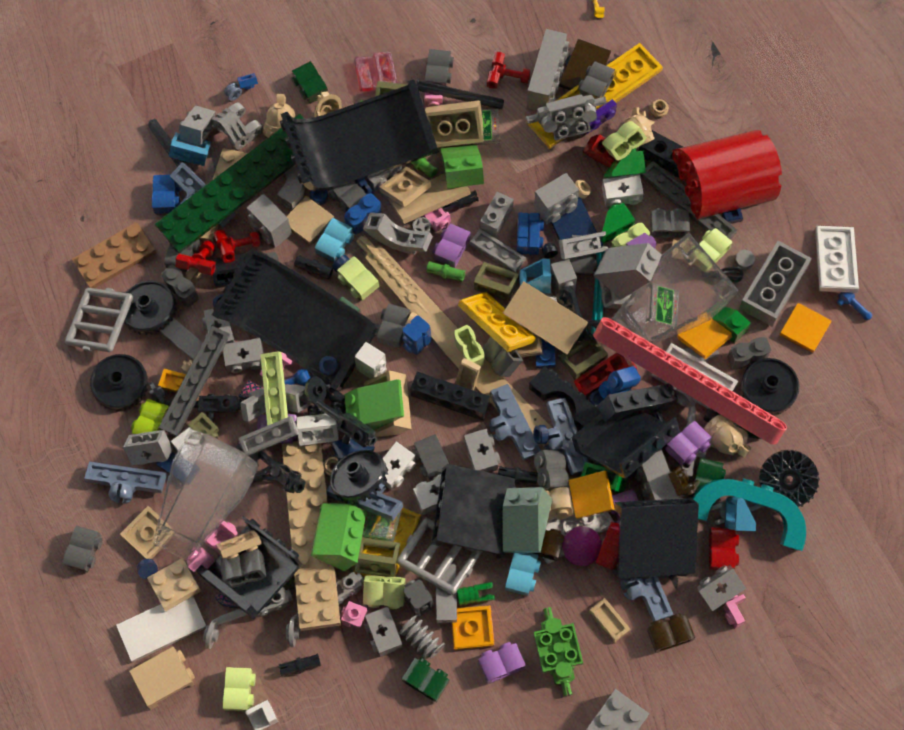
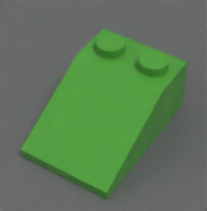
M477 144L441 149L447 189L484 184L483 165Z
M396 379L364 386L346 393V413L357 417L358 420L373 430L403 418L404 408L401 380Z

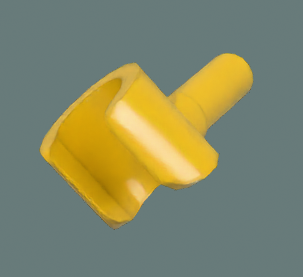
M592 0L594 4V17L604 18L605 7H599L597 0Z

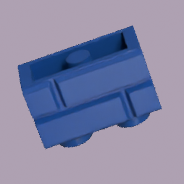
M518 213L517 252L520 254L538 255L539 248H543V237H540V231H544V220H540L539 213Z
M418 315L411 320V324L408 323L403 328L402 340L404 341V349L409 353L413 352L415 355H418L431 342V327Z

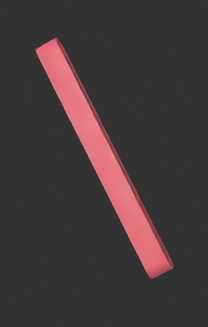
M603 317L593 334L597 341L764 441L775 445L786 431L787 426L780 419L612 319Z

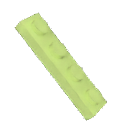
M281 352L260 354L267 426L288 417Z

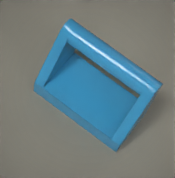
M175 132L170 146L169 157L205 166L211 142L204 140L201 147L186 144L190 142L180 140V133Z
M541 259L520 270V286L524 281L542 293H551L550 259ZM527 277H537L527 282Z
M728 496L725 508V528L736 531H756V522L745 500Z

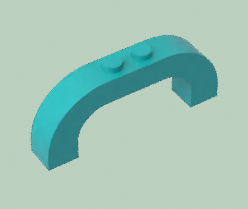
M744 478L742 482L732 479H718L704 484L691 497L699 503L698 519L707 521L712 504L723 496L743 498L746 501L771 508L783 520L784 529L780 545L803 551L807 534L803 514L798 506L788 497L773 492V487L762 484L760 488L754 486V481Z

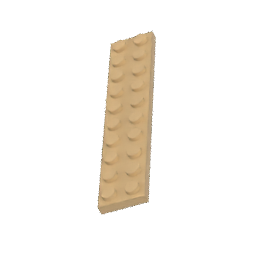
M294 441L293 444H282L284 465L301 473V478L306 481L305 488L301 493L287 492L292 549L299 554L298 559L303 564L294 574L300 631L341 626L335 567L311 556L320 506L322 503H328L322 445L318 443L300 446L299 441Z

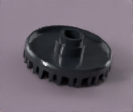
M153 280L143 281L126 291V293L133 296L124 320L129 330L132 329L134 333L138 332L139 335H141V332H144L145 335L149 332L152 335L153 330L160 332V329L164 330V324L167 323L169 325V321H173L172 314L176 315L175 311H177L175 304L177 302L172 291L165 284ZM124 300L120 301L119 310L121 309Z
M115 354L104 358L95 366L90 377V389L95 399L106 409L108 407L112 411L114 409L116 411H119V409L126 410V407L131 409V405H137V401H142L141 397L145 396V392L148 391L147 384L149 385V378L139 360L130 355Z
M764 358L750 364L745 370L740 384L743 398L766 412L773 413V415L776 413L781 414L782 411L790 409L796 401L800 389L799 379L793 368L775 358Z
M789 449L778 451L769 456L760 469V488L762 484L773 487V492L788 497L798 508L799 506L803 507L805 503H809L810 499L814 498L815 492H818L817 488H819L820 478L817 467L807 455L800 451ZM791 476L793 478L792 481L787 483L786 478Z
M371 450L355 451L342 458L336 464L330 476V486L337 498H340L342 502L344 501L347 504L349 500L352 504L355 502L359 504L358 499L361 498L365 502L366 497L371 500L370 493L373 492L377 495L376 491L381 492L379 485H385L387 481L385 475H388L389 470L385 461L378 453Z

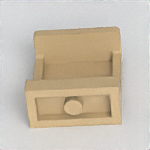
M171 647L130 670L144 701L151 710L158 706V702L189 685L191 687L194 686L192 679L195 676L190 667L186 669L183 663L186 659L181 650L177 651L174 647Z

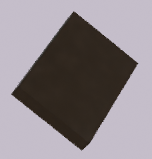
M578 39L559 87L567 90L575 88L581 80H585L587 77L585 76L586 70L594 62L606 66L611 50Z

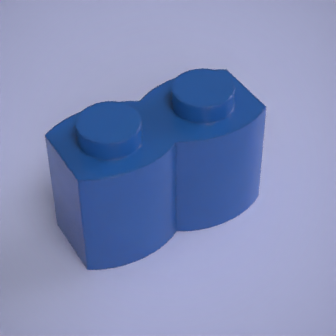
M171 174L153 176L152 209L155 214L170 213L181 203L180 196H178L181 186L170 177Z
M370 193L361 198L358 205L351 207L344 216L345 224L353 228L354 235L364 230V225L370 213H381L380 201Z
M635 366L613 371L609 375L608 380L602 382L599 387L602 398L605 399L610 394L631 391L632 387L637 386L641 377Z

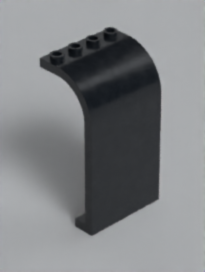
M415 80L407 81L408 85L318 117L296 119L288 111L282 113L280 125L283 132L286 131L288 136L285 138L286 144L289 149L292 148L294 154L291 155L294 166L298 167L299 172L296 174L299 183H303L307 189L314 191L333 189L439 153Z
M251 249L244 255V262L241 267L235 270L232 282L224 288V295L221 300L215 303L214 311L211 315L217 319L231 322L260 338L326 383L331 384V388L341 391L356 367V354L365 342L371 343L381 326L285 264L263 252ZM331 356L337 359L339 369L334 375H324L319 370V362L323 357Z

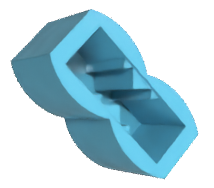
M332 218L315 246V253L335 262L344 255V247L347 243L350 244L354 238L353 228Z
M532 553L513 554L505 586L506 591L529 596L530 591L534 592L536 580H533L534 572H539L541 561H538V555Z

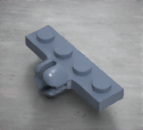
M183 162L170 175L187 193L180 204L206 185ZM233 212L219 224L225 227L237 214Z
M506 384L491 390L490 395L500 414L498 417L491 419L489 423L491 432H496L493 437L498 441L511 438L523 461L534 457L541 449L535 442L534 435L509 385Z
M566 398L548 401L546 407L553 428L547 429L549 445H545L544 448L546 450L562 451L571 475L582 473L585 462H589L587 457L575 451L571 437L578 431Z
M89 461L84 480L88 483L110 486L108 493L110 499L119 503L122 497V504H127L132 500L133 493L136 490L162 493L167 476L164 472Z
M382 484L379 485L381 492L376 491L377 495L373 492L369 494L371 500L366 497L364 502L360 498L358 499L359 504L356 502L352 504L394 521L403 508L402 501L382 494L386 489V486ZM329 485L326 489L327 495L338 499Z
M650 576L649 579L633 577L630 580L620 581L621 589H627L628 591L623 593L627 599L642 598L652 621L663 620L674 615L657 576Z

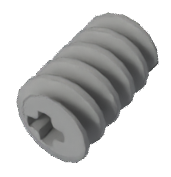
M415 615L403 626L400 635H407L405 640L407 642L412 641V648L418 647L417 653H423V659H431L440 652L445 643L437 645L439 637L432 639L431 637L434 632L426 633L428 626L426 625L421 628L423 620L415 622L417 617Z

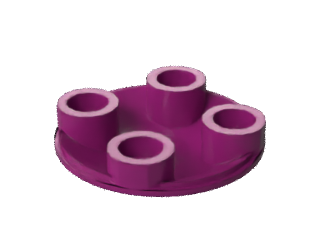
M578 526L566 532L562 547L563 553L569 562L577 566H586L598 558L602 545L596 531L587 526Z

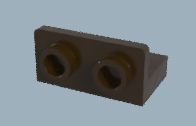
M680 465L672 468L668 473L677 496L683 494L686 497L695 493L700 484L699 479L688 483L689 477L685 469H681Z

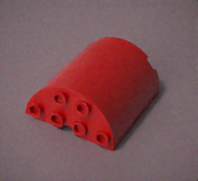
M753 130L672 151L673 160L677 163L679 169V177L681 180H685L687 184L685 186V194L690 199L691 210L695 214L696 219L776 200L780 194L782 186L779 183V176L782 175L780 159L773 142L768 135H762L761 130Z

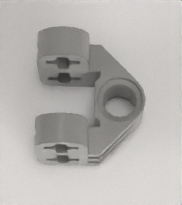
M239 102L234 103L228 109H223L222 113H218L217 117L211 119L215 128L219 132H224L229 137L230 143L237 150L250 143L263 130V126L257 120L251 121L246 126L243 125L240 118L243 117L246 109Z

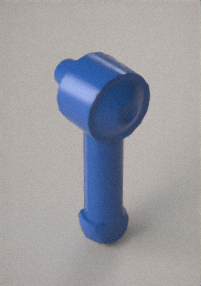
M840 292L838 294V305L850 304L866 321L872 318V313L855 299L853 292Z
M300 369L293 377L284 380L285 385L297 383L305 387L310 376L307 369Z

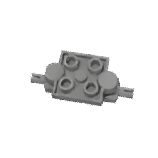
M581 94L546 103V106L538 108L537 114L526 116L527 123L539 121L544 131L548 133L553 132L555 140L591 132L589 123L597 118L596 106L607 104L606 98L604 96L594 99L592 95L582 96Z

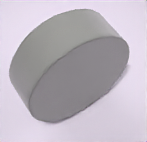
M749 250L739 251L735 258L736 265L741 269L751 268L755 261L754 254Z

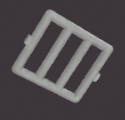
M86 288L66 336L65 344L80 347L89 352L92 350L112 352L133 300L132 294L115 292L112 288H106L105 290ZM91 296L124 300L120 310L87 305ZM84 312L117 317L114 327L81 322ZM77 329L111 334L107 344L74 339Z
M425 518L414 535H410L407 539V545L397 558V564L453 595L457 592L466 577L469 578L473 571L472 567L482 551L466 548L472 551V554L452 585L441 580V578L462 547L453 545L434 575L425 571L424 568L439 546L430 545L417 566L407 561L406 559L427 528L433 530L434 521Z

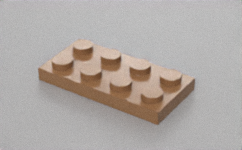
M135 222L72 258L89 288H96L154 255L156 251L138 223Z

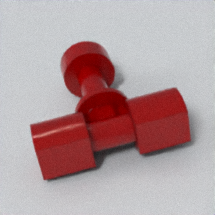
M494 53L492 60L493 69L489 71L487 87L497 89L500 78L504 79V76L519 78L521 83L528 84L531 73L530 69L523 68L522 72L506 69L504 64L505 53Z
M218 230L213 233L214 241L217 248H220V255L224 263H230L235 260L234 252L236 247L249 244L252 247L260 246V238L257 231L249 233V237L233 240L232 237L228 239L224 230Z
M204 241L199 247L200 253H196L193 256L178 254L175 267L186 270L196 268L199 269V273L212 276L215 272V262L206 260L205 257L212 256L215 252V245L210 241Z

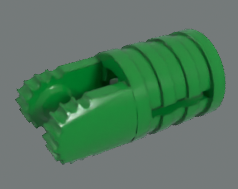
M492 582L459 588L457 590L459 606L495 600L494 595L479 596L478 590L492 588Z

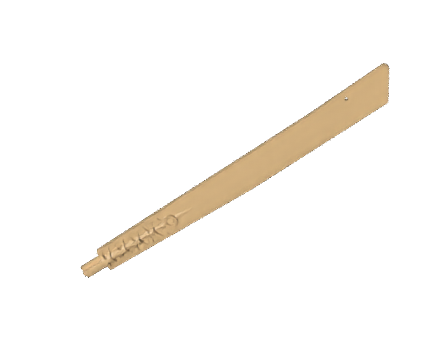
M365 235L359 237V240L356 242L367 254L365 259L404 306L410 309V313L418 314L430 325L431 338L459 369L463 360V354L457 349L455 344V330L458 328L382 246L376 248ZM484 358V365L481 366L475 387L480 393L490 396V404L498 411L490 391L508 384L532 433L536 425H545L547 429L552 428L504 377L495 374L491 363ZM549 443L539 445L540 449L546 450L544 446L549 445Z

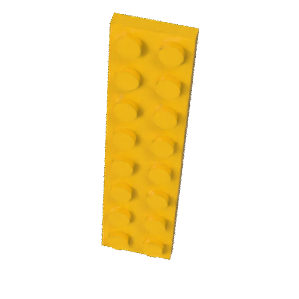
M638 43L606 65L615 69L613 80L604 95L606 103L612 99L617 103L663 70V66L641 43ZM579 85L557 100L580 95ZM603 105L596 106V110L602 107ZM539 121L527 123L549 149L565 139L555 140L553 132L548 133L544 131Z

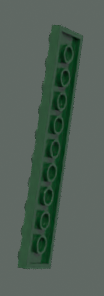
M301 114L295 117L296 119H305ZM280 128L155 223L157 229L179 254L294 166L291 155H294L292 148H288L285 140L288 137L286 131L283 132L282 128Z

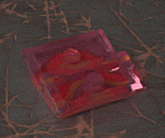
M391 52L374 53L372 57H355L354 64L360 91L376 90L378 81L397 83Z

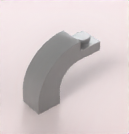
M293 166L284 173L287 180L277 194L278 202L291 211L301 202L305 191V186L303 183L300 184L296 173L299 172L297 166Z
M370 213L363 228L380 243L392 249L414 255L416 251L426 252L433 237L430 232L412 231L402 228L393 223L385 214Z
M285 385L287 410L298 413L311 405L306 398L304 386ZM264 388L248 393L249 398L240 403L244 421L249 422L266 412Z

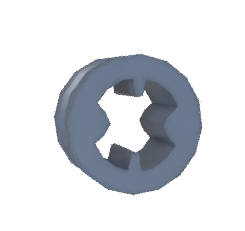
M232 83L225 88L224 94L228 96L230 101H234L240 97L242 90L238 88L237 83Z

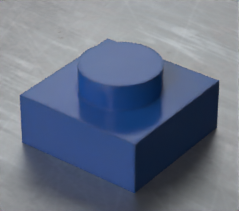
M255 73L237 78L241 89H251L255 87V84H258Z

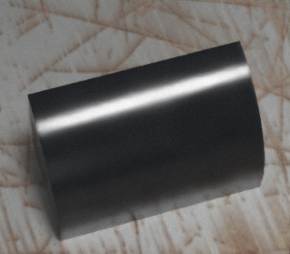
M246 253L234 255L235 260L230 263H224L222 257L211 259V261L215 262V272L212 275L215 287L228 285L232 282L233 274L238 267H241Z

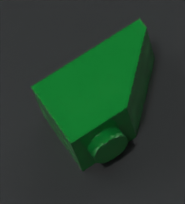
M634 148L625 158L621 160L615 159L604 174V178L646 173L643 151H636V148Z
M624 202L609 208L602 232H606V235L601 237L602 244L627 232L635 225V219Z
M719 305L709 315V317L732 333L730 340L733 343H736L748 331L750 322L737 310L723 305Z
M585 462L581 477L607 471L611 491L616 493L624 492L628 477L625 479L603 466Z

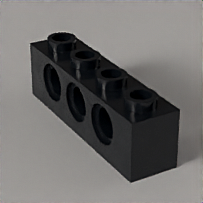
M652 130L655 139L639 146L638 151H643L644 160L654 161L661 168L672 172L674 176L680 178L677 163L671 159H673L672 151L683 146Z
M416 372L410 387L412 397L480 420H484L490 404L489 395L420 372Z

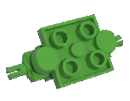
M548 607V612L547 608L543 609L546 621L541 623L542 630L535 631L533 634L543 673L550 672V675H553L554 683L562 685L564 697L572 695L569 683L575 680L574 666L583 665V659L574 623L562 626L561 619L553 618L552 608Z

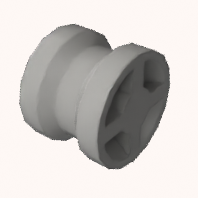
M424 217L417 218L413 222V231L421 230L422 232L431 233L430 221Z

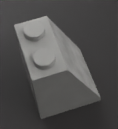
M649 243L608 248L600 261L594 277L623 299L651 281L662 254Z

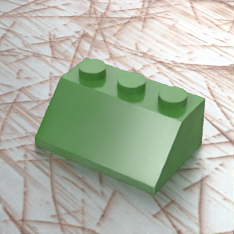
M322 503L311 556L342 571H346L358 563L366 511L352 504Z

